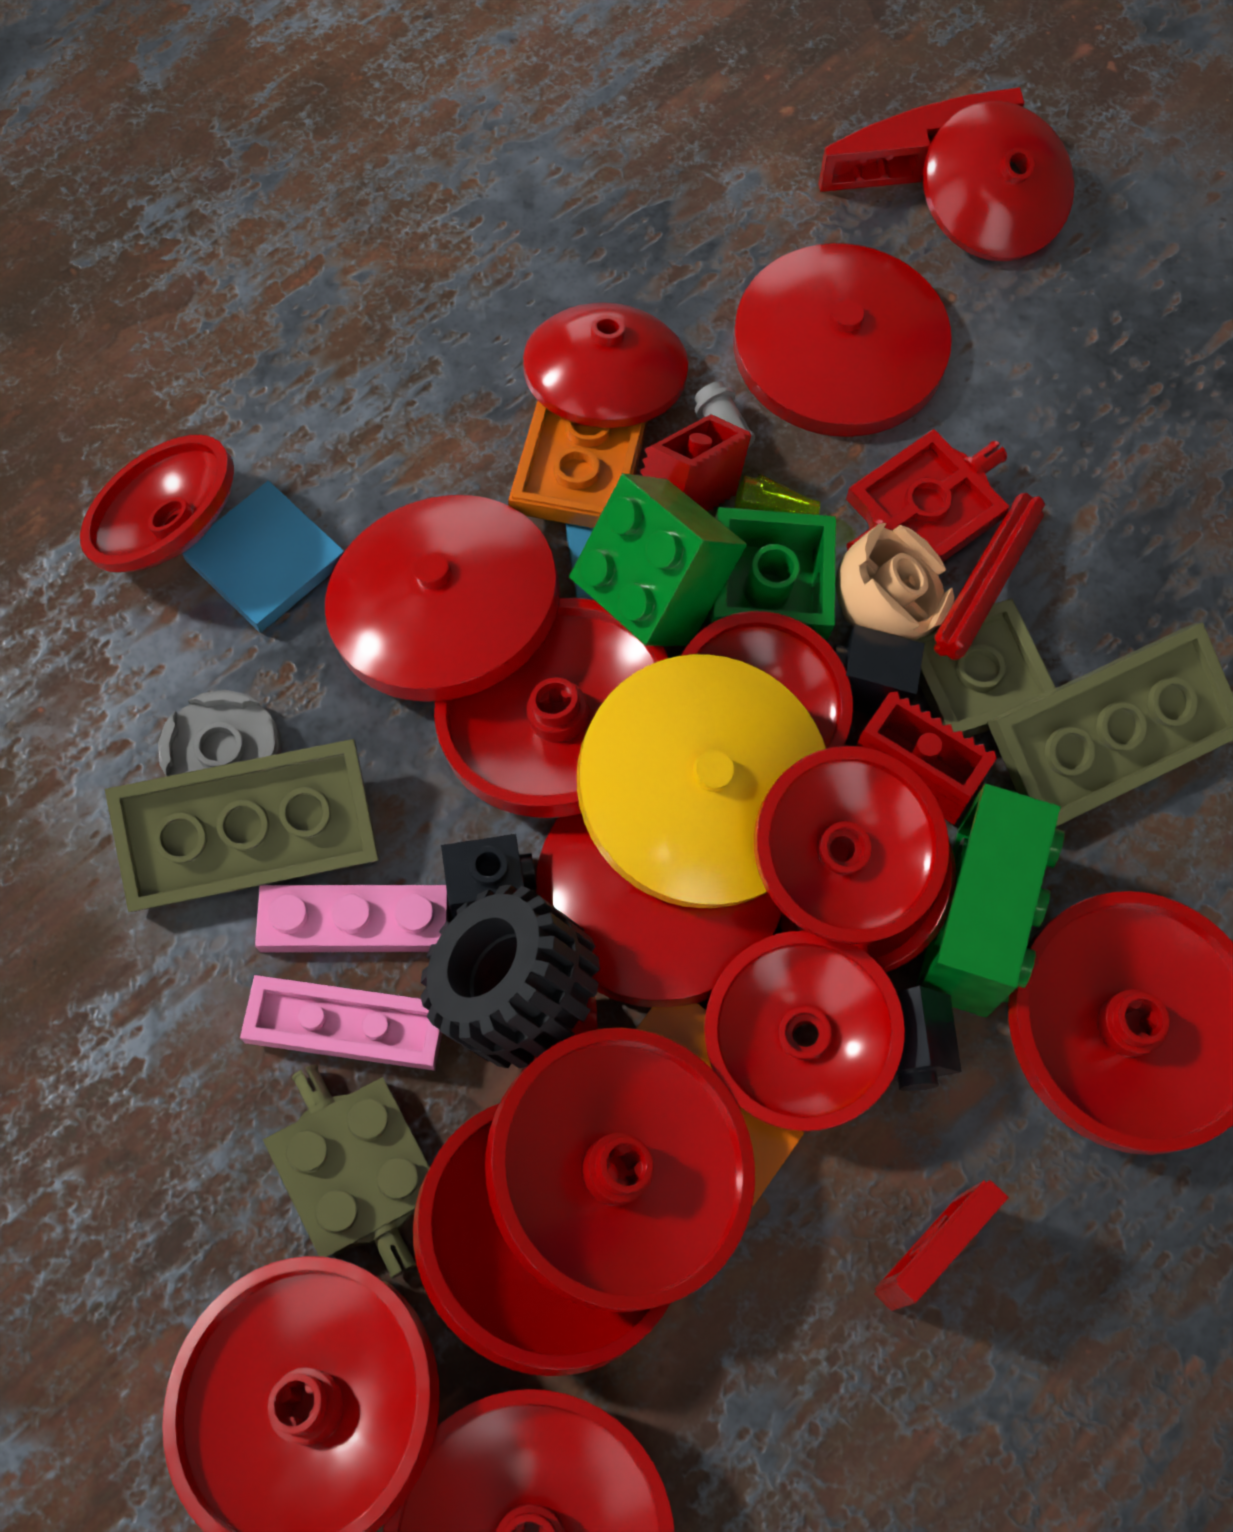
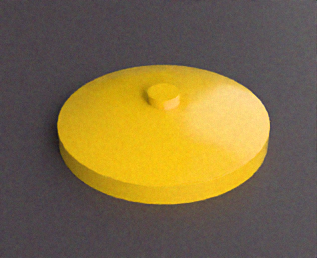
M698 654L676 656L658 661L635 672L620 683L599 707L587 729L578 757L577 794L579 806L589 835L601 855L617 873L636 888L665 902L684 907L720 908L733 906L752 900L767 892L760 878L754 854L755 823L766 793L776 779L790 766L805 756L826 748L822 736L806 708L792 692L771 675L752 665L728 657Z

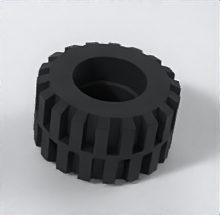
M512 885L500 886L496 893L488 889L478 894L474 903L466 902L457 909V916L451 922L446 921L440 929L439 933H441V936L437 943L431 944L426 956L430 959L429 965L422 970L421 984L426 986V989L421 994L422 1006L429 1010L427 1018L433 1026L440 1029L441 1033L498 1067L509 1068L511 1064L518 1068L527 1067L534 1060L535 1056H540L555 1044L574 1036L575 1033L572 1031L579 1020L584 1022L591 1009L586 1005L589 998L596 996L599 982L593 979V975L600 970L599 957L592 953L596 946L592 938L584 932L582 927L540 895L523 886L519 889Z

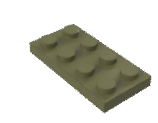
M1202 622L1186 626L988 720L987 723L1017 793L1061 806L1057 827L1232 741L1233 693Z
M354 739L105 789L128 912L147 910L380 861L357 745Z

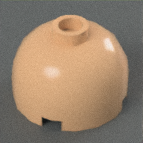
M881 523L864 534L842 556L835 579L838 603L844 617L853 627L859 625L906 639L917 640L941 626L954 604L953 588L944 592L939 575L945 572L946 568L941 558L925 539L908 527L899 525L892 531L884 528L886 523Z

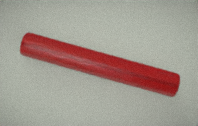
M1025 492L1019 494L1013 501L935 634L936 644L934 645V650L939 656L947 655L952 660H959L965 656L1044 517L1042 510L1045 507V502L1040 496L1032 497Z

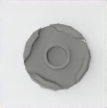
M229 690L201 693L188 700L189 705L182 708L178 714L174 711L167 719L158 741L159 765L166 776L282 753L280 732L268 711L249 695Z

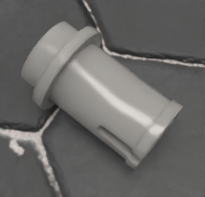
M722 382L710 383L699 390L694 398L696 402L694 410L697 417L702 419L712 414L749 431L751 434L750 447L755 441V435L749 429L734 403L736 399L734 390L730 387H725Z

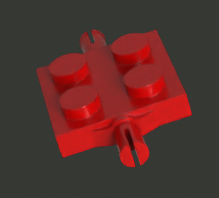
M932 429L849 487L846 500L866 520L870 529L853 541L848 542L846 545L847 551L876 525L886 523L884 528L892 531L899 525L912 529L929 543L942 562L946 561L1003 520L1010 506L991 488L986 477V473L1007 460L1005 448L1002 446L998 449L1000 443L998 441H991L972 457H968L966 454L952 448L935 429Z

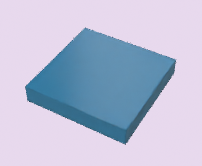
M268 480L214 523L203 538L182 555L194 570L261 633L331 575L344 550Z

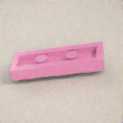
M260 885L255 947L260 953L428 952L431 944L437 943L441 936L439 931L449 919L446 885Z
M254 975L240 1039L245 1044L435 1071L442 1033L427 1018L429 1010L422 1006V1001L419 998Z

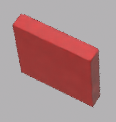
M983 1180L956 1196L874 1288L876 1290L874 1295L891 1311L915 1304L1009 1197L991 1180Z

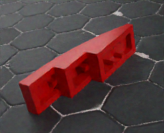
M1021 88L968 94L920 106L870 124L830 144L824 150L818 183L820 192L920 183L923 177L925 157L931 141L939 129L953 115L968 106L988 101L1009 102L1024 107L1025 103Z

